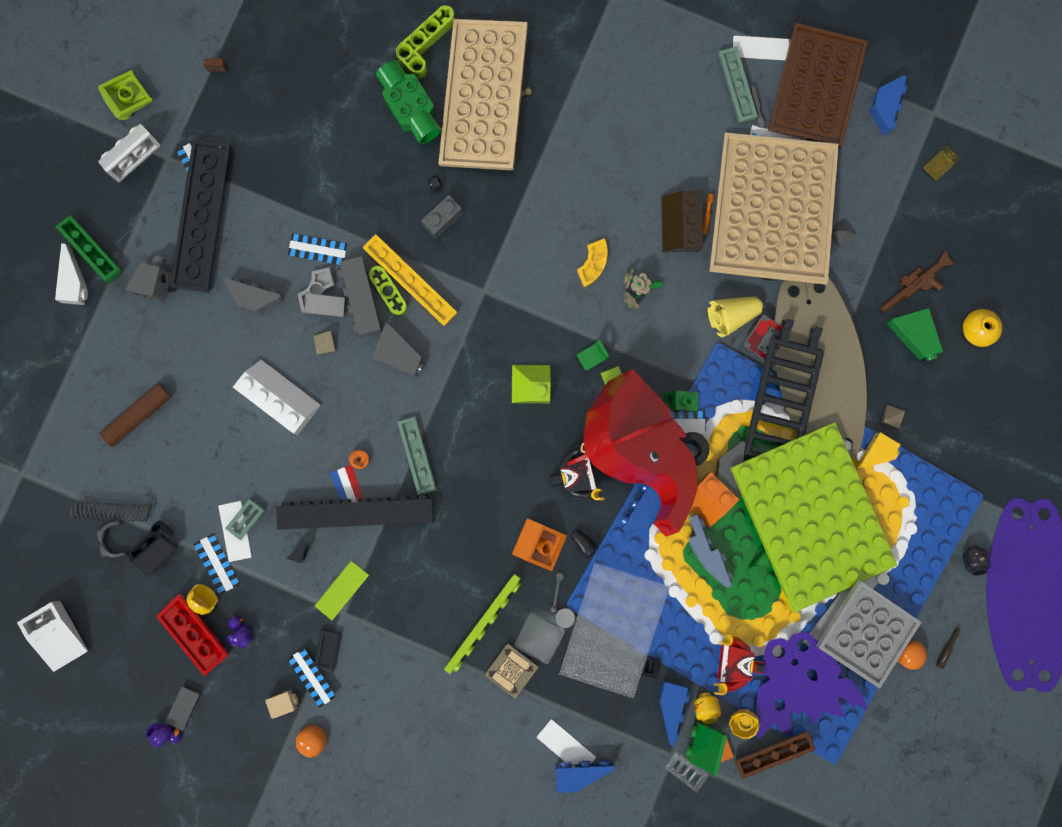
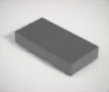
M182 686L165 723L182 731L185 730L201 693Z

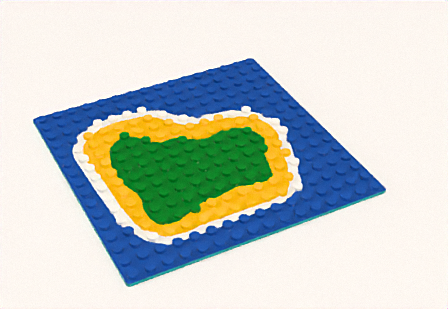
M717 343L688 391L698 393V411H705V434L701 435L705 437L710 447L707 460L701 465L696 466L698 483L708 473L716 474L717 459L739 442L746 441L763 367L721 343ZM770 372L769 375L777 377V375ZM767 383L765 394L782 398L780 386ZM763 401L761 413L790 420L786 407ZM761 420L758 421L757 432L788 440L796 439L797 433L795 429ZM865 426L860 450L857 456L851 460L897 566L863 581V583L917 619L982 501L983 494L902 447L898 448L900 452L895 460L865 468H857L856 466L874 435L877 434ZM850 438L843 439L847 450H850L853 447V441ZM754 439L752 450L765 453L780 445ZM693 442L686 444L693 457H695L699 452L698 446ZM749 457L744 458L743 462H744V461H747V460H749V459H751V458H749ZM635 483L598 547L599 549L594 554L567 601L566 606L650 657L660 659L662 664L714 694V692L719 690V686H714V683H722L717 680L721 644L718 641L722 642L724 640V635H721V632L742 639L750 646L751 652L755 653L754 661L763 662L765 648L771 640L784 638L789 641L794 634L801 632L809 633L839 593L793 613L771 562L769 567L750 568L765 548L741 496H739V501L710 528L705 524L703 529L705 536H709L712 547H709L710 551L718 549L719 552H723L726 559L724 563L725 569L731 573L733 581L730 583L732 586H723L704 569L687 538L694 536L688 517L695 515L691 510L680 532L667 537L654 524L628 531L621 529L623 525L620 523L626 514L630 515L633 510L631 508L633 501L636 497L640 499L643 494L640 490L644 484ZM804 639L799 640L796 644L797 649L802 652L807 651L809 648L802 642ZM776 646L773 648V655L781 658L785 655V649L782 646ZM793 659L791 664L793 666L798 665V660ZM837 662L841 667L838 679H850L861 693L868 708L878 687L840 662ZM815 669L808 670L806 675L812 681H817ZM753 673L752 681H747L745 686L735 691L727 692L725 695L717 696L739 709H748L756 714L759 686L768 682L770 678L764 673ZM838 697L841 709L845 715L844 717H839L836 714L830 715L823 711L822 716L818 717V723L815 724L803 710L800 714H796L793 711L790 717L791 735L781 732L776 723H773L771 728L788 738L808 730L816 748L812 752L830 763L836 764L866 710L858 704L853 707L845 699ZM778 698L775 701V709L780 711L785 708V701Z

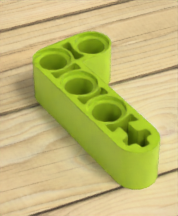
M441 6L396 48L399 63L410 74H414L417 79H422L427 74L426 63L421 55L453 27L454 12L449 6ZM432 27L437 29L434 32L428 31ZM422 40L423 43L417 45L415 41ZM404 52L410 53L407 57H402L401 54ZM416 65L422 66L420 70L413 69Z

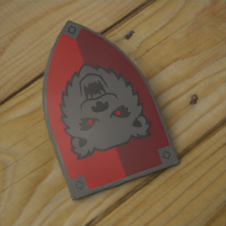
M763 314L742 346L765 361L770 338L773 336L779 338L780 325ZM776 345L774 356L780 347L779 345Z

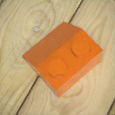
M710 472L697 484V491L691 511L698 515V518L702 517L704 523L710 528L739 499Z
M527 519L512 554L552 571L567 535Z

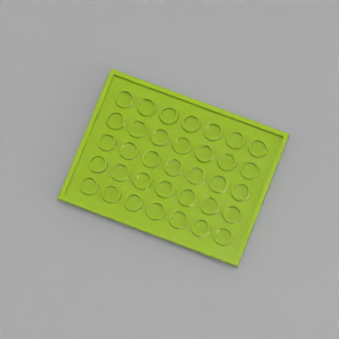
M835 422L730 468L793 613L854 586L857 580L863 582L897 566Z

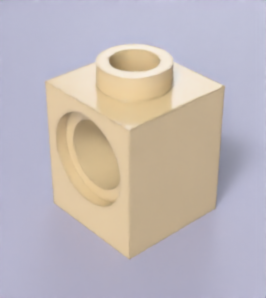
M291 690L265 700L272 719L297 709L298 698Z

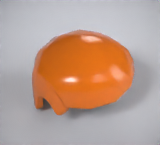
M911 639L897 662L907 669L918 670L927 660V649L922 643Z
M317 725L304 727L296 738V748L301 755L307 758L316 757L327 745V734L323 728Z

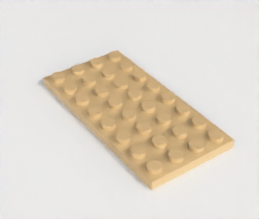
M454 19L439 166L514 170L528 33L527 22Z

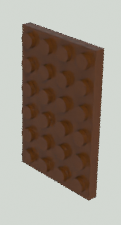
M795 23L768 131L807 141L839 144L838 148L841 149L868 41Z

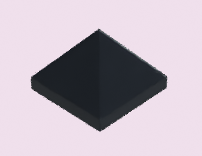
M645 656L642 675L657 679L661 660Z

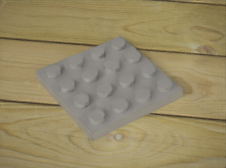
M857 580L816 647L876 687L881 688L921 622L862 581Z

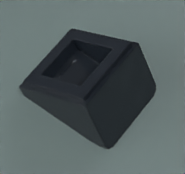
M302 543L286 559L298 563L304 562L309 544Z

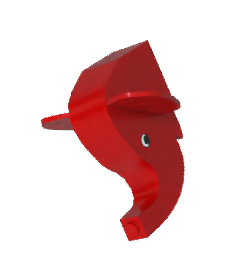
M633 369L608 381L587 412L584 430V449L586 454L567 462L568 466L588 458L594 466L610 477L625 483L649 485L658 493L661 500V508L653 524L665 537L680 532L692 508L697 491L698 477L695 459L688 447L679 439L685 438L686 434L671 416V409Z

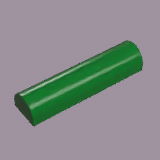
M71 215L55 226L105 283H112L120 276L121 270Z

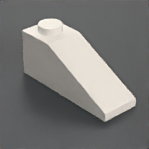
M61 243L55 300L66 304L85 305V300L88 298V290L75 254L70 246Z

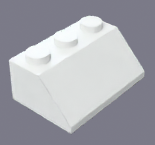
M139 124L133 127L124 139L118 140L114 148L105 152L98 162L117 182H120L161 145Z

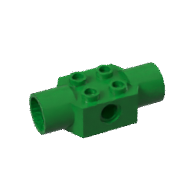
M397 60L390 61L381 66L376 72V76L384 87L382 95L404 132L411 131L419 144L428 143L436 138L442 130L433 117L435 108L414 74H406Z

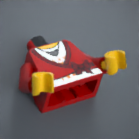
M721 632V635H724V640L722 642L718 641L721 644L717 680L722 683H714V686H719L718 692H714L717 695H725L727 692L735 691L745 686L747 681H752L753 673L763 674L765 668L764 662L754 661L755 653L751 652L748 644L742 639Z

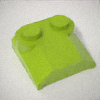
M132 70L98 86L103 100L119 120L129 119L133 112L153 101Z

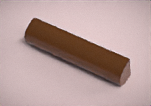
M157 383L99 432V435L109 446L115 447L169 401L172 396L160 383Z
M807 730L734 761L742 779H745L815 751L816 748Z

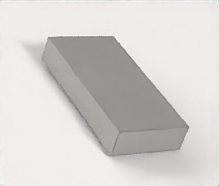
M307 293L304 313L343 317L345 298Z

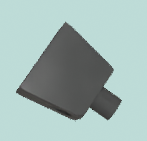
M154 255L151 265L140 263L125 290L138 297L164 303L171 279V273L162 269L165 259Z

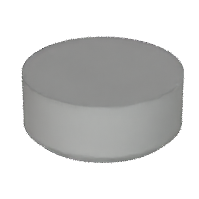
M562 608L556 613L555 620L560 627L568 628L573 625L575 616L570 609Z

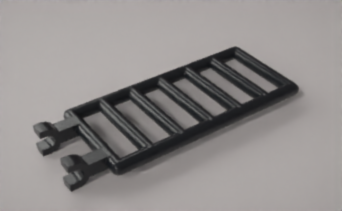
M786 319L781 321L779 338L775 336L770 338L745 441L744 456L753 458L763 454L752 450L754 439L780 446L792 441L757 432L759 420L798 430L796 439L805 435L824 356V351L817 348L823 328L811 327L808 345L788 340L794 320ZM776 345L816 355L813 367L775 357ZM772 364L811 374L809 385L769 375ZM767 383L806 392L804 404L765 394ZM763 401L802 411L800 423L761 413Z

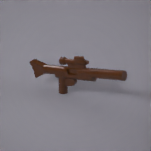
M947 251L943 252L938 262L919 277L917 274L922 272L920 267L916 268L909 276H903L900 279L899 285H905L906 287L880 307L883 313L887 312L903 298L908 299L920 288L926 291L934 287L940 291L944 285L934 278V274L941 268L953 264Z

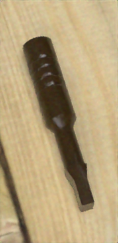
M955 629L948 645L945 646L940 656L937 667L944 669L961 629Z

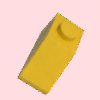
M882 433L875 434L856 467L860 469L895 460L900 452L898 448L901 444Z

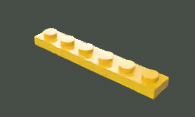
M376 234L362 247L444 327L457 314L434 289Z

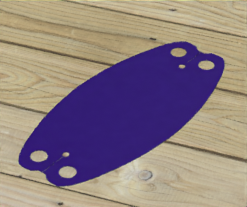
M1013 498L1005 506L1000 517L989 557L991 567L987 572L986 583L989 629L996 658L1008 686L1013 691H1025L1028 687H1031V665L1029 661L1033 660L1032 687L1040 692H1050L1057 685L1062 674V520L1056 507L1048 499H1038L1034 503H1027L1024 499ZM1016 507L1021 508L1024 512L1023 517L1019 520L1012 517V510ZM1045 508L1049 510L1050 517L1048 520L1044 521L1038 517L1040 509ZM1029 525H1033L1032 530L1029 529ZM1016 669H1020L1024 673V678L1020 682L1012 678V672ZM1042 670H1047L1051 674V679L1046 683L1039 679V673Z

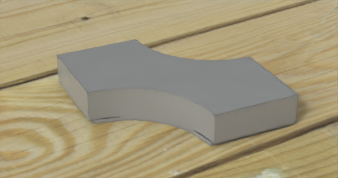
M331 267L312 271V279L309 286L304 291L298 293L302 313L305 311L307 293L324 295L328 289L335 286Z

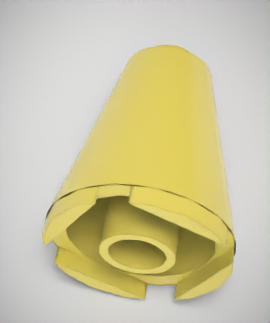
M756 296L713 300L709 302L711 307L708 308V317L712 328H717L719 331L716 334L720 337H725L760 315L763 303Z

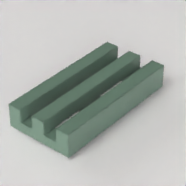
M249 498L225 529L239 540H242L265 512V509ZM250 505H253V508L248 512V514L239 523L235 530H233V525L242 516L246 509ZM256 509H258L259 512L250 521V523L246 526L242 533L238 534V531L243 527V525L256 511Z

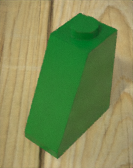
M929 308L897 317L887 322L888 326L919 360L926 358V361L938 358L937 354L943 352Z

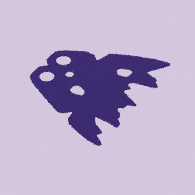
M808 632L794 634L789 641L784 638L771 640L765 648L763 662L765 663L764 674L770 680L759 686L756 703V716L760 724L757 732L758 739H761L773 723H776L781 732L791 735L790 717L793 711L796 714H800L803 710L815 724L818 723V717L822 716L823 711L830 715L836 714L839 717H844L845 715L841 709L838 697L845 699L853 707L858 704L864 710L867 709L865 700L854 683L848 678L838 679L841 667L831 656L816 647L818 641ZM805 639L808 641L809 648L807 651L802 652L797 649L796 644L799 640ZM782 646L785 649V655L781 658L775 657L773 655V648ZM797 659L798 665L793 666L791 661ZM815 669L817 681H812L806 675L808 670ZM778 698L785 701V708L780 711L775 709V701Z

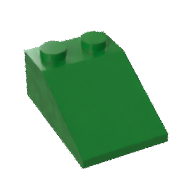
M697 721L696 726H692L690 737L693 738L691 745H687L685 756L688 757L689 763L717 776L727 735L720 727Z

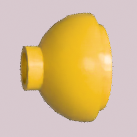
M978 309L971 312L963 323V332L966 339L978 347H987L994 344L1002 334L1003 326L1001 319L995 312L988 309ZM985 323H988L990 325L989 329L985 328Z

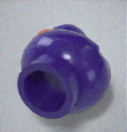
M233 616L228 620V626L236 631L232 635H228L227 639L230 645L239 646L241 649H244L254 638L250 635V627L242 625L243 618Z
M153 723L148 728L146 737L150 739L152 746L159 748L167 740L173 744L178 743L181 740V733L177 728L171 730V727L166 723L159 725Z

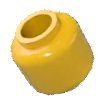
M702 693L694 701L696 718L702 721L703 724L717 722V719L721 716L717 697L712 696L710 693Z

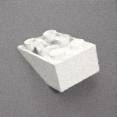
M61 601L51 602L17 622L26 640L53 672L88 652Z

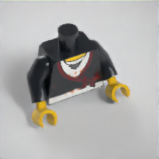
M583 443L581 446L570 450L561 460V465H559L560 473L550 476L552 487L563 485L564 491L568 492L570 497L582 501L604 500L605 498H600L598 495L604 489H596L591 463L588 458L570 466L567 464V462L586 454Z

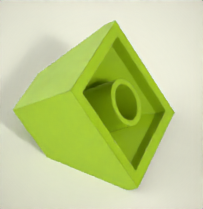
M512 365V403L550 404V365Z

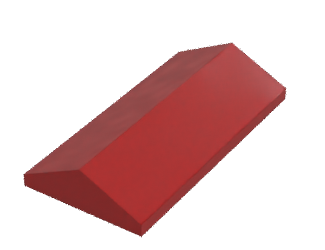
M181 593L156 616L204 676L223 662L229 655L228 651L198 614L189 608L187 601Z

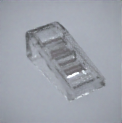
M677 752L674 753L665 766V769L695 792L700 790L709 777L707 773L689 763L685 757ZM679 759V760H681V763L679 764V766H678V767L676 768V770H675V769H673L672 767L675 765V763H676L677 760ZM686 764L688 767L683 774H680V770ZM692 769L694 770V773L688 780L686 776ZM697 774H699L701 777L699 778L697 783L694 784L693 780L695 779Z

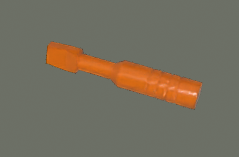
M712 193L708 194L706 212L703 215V236L708 235L711 218L710 210L714 196Z

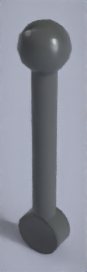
M562 573L556 575L557 584L553 606L550 608L552 613L558 611L556 606L560 583L564 578Z

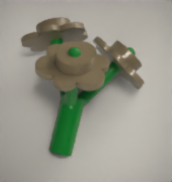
M631 268L629 273L626 272L623 276V283H625V289H627L630 281L633 282L631 289L636 291V294L631 297L628 292H625L623 296L625 297V304L629 308L633 307L636 310L639 309L636 299L642 294H648L650 289L662 288L663 282L661 280L651 281L645 273L632 278L634 268Z

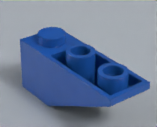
M663 680L659 704L668 743L670 746H674V742L679 740L680 730H678V726L684 720L685 711H683L684 703L689 701L690 692H688V688L684 685Z
M599 760V763L591 764V761H579V764H571L569 761L559 762V765H555L557 793L578 792L615 770V764L610 763V760Z

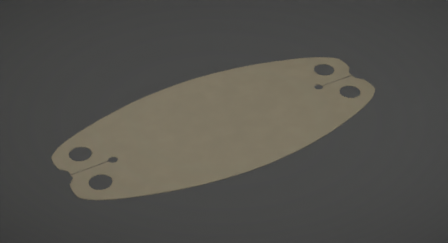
M829 277L823 293L814 291L813 286L815 283L784 280L778 295L775 322L781 326L782 320H794L788 340L808 345L810 328H823L817 348L824 351V356L805 435L835 422L842 439L850 438L853 441V447L848 450L851 459L857 456L862 444L867 408L865 365L853 321L838 290ZM795 285L799 288L800 293L797 297H791L788 294L790 286ZM807 300H811L810 305L806 303ZM782 346L779 347L775 357L812 367L816 356ZM776 365L777 377L809 385L811 374ZM780 386L783 399L804 404L806 392ZM786 407L790 420L800 423L802 411Z

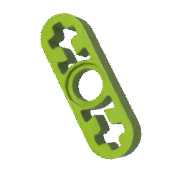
M381 266L371 268L369 277L392 314L396 316L405 314L407 305L384 268ZM376 271L379 273L383 272L381 277L384 283L381 284L378 278H373ZM386 286H391L393 294L385 296L383 289ZM395 298L398 304H403L401 311L393 310L395 305L392 299Z

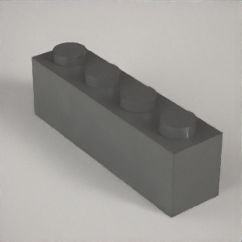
M360 256L341 261V268H338L340 279H344L346 285L343 286V292L345 297H349L350 304L347 307L350 316L353 315L355 322L352 323L354 333H358L360 338L381 333L382 328L363 257Z

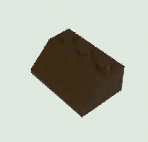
M680 191L662 196V252H700L703 248L702 191Z

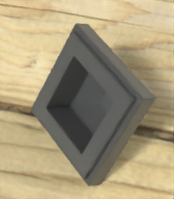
M843 220L832 229L831 236L841 247L856 234Z

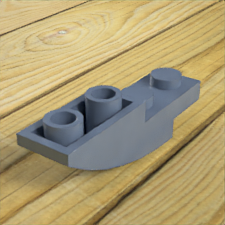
M698 515L688 517L694 536L687 539L696 558L716 581L725 587H731L730 582L733 579L730 571L725 569V556L718 549L710 551L709 547H712L709 536L704 534L705 524L702 517L698 518Z

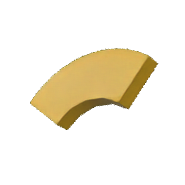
M605 238L587 245L588 259L583 266L577 269L584 288L596 281L605 268L608 255Z

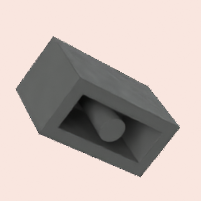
M448 195L421 222L423 227L437 239L463 215V211Z

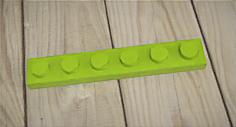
M515 573L444 668L446 672L451 674L453 670L455 672L458 671L463 664L460 661L464 655L469 656L474 649L473 642L476 638L480 641L486 633L484 628L487 623L492 624L498 616L496 611L499 607L503 609L510 600L507 596L511 591L515 593L520 587L521 583L518 581L521 578Z

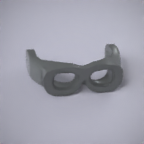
M121 521L108 523L102 528L97 529L102 557H121L127 555V552L113 554L104 544L106 531L111 526L121 524Z

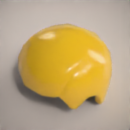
M203 584L195 585L187 595L189 608L200 615L210 613L218 602L215 592Z
M740 709L734 712L729 720L732 734L742 739L752 738L757 734L760 727L758 717L748 709Z

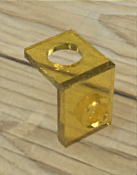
M945 146L923 168L937 181L959 158L948 146Z

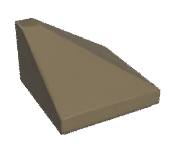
M331 331L314 336L317 355L336 352L334 337Z
M886 405L881 423L900 429L905 411Z

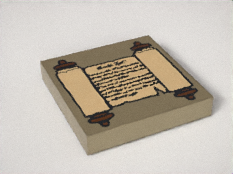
M507 643L484 676L516 699L539 666Z

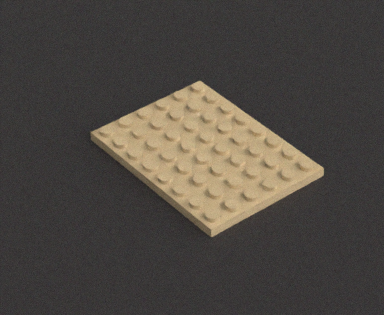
M725 133L709 272L827 285L839 144Z

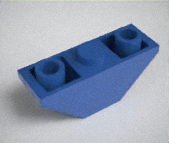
M901 76L880 87L875 93L870 112L882 134L887 135L896 126L897 119L895 115L902 106L900 98L907 89L908 84H905L907 76Z
M643 485L640 490L643 492L640 499L635 498L631 505V508H633L630 515L626 514L620 524L623 525L621 528L623 531L653 525L661 508V500L658 493L649 485Z

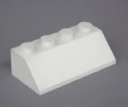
M261 359L246 370L233 386L234 389L295 435H299L321 406Z

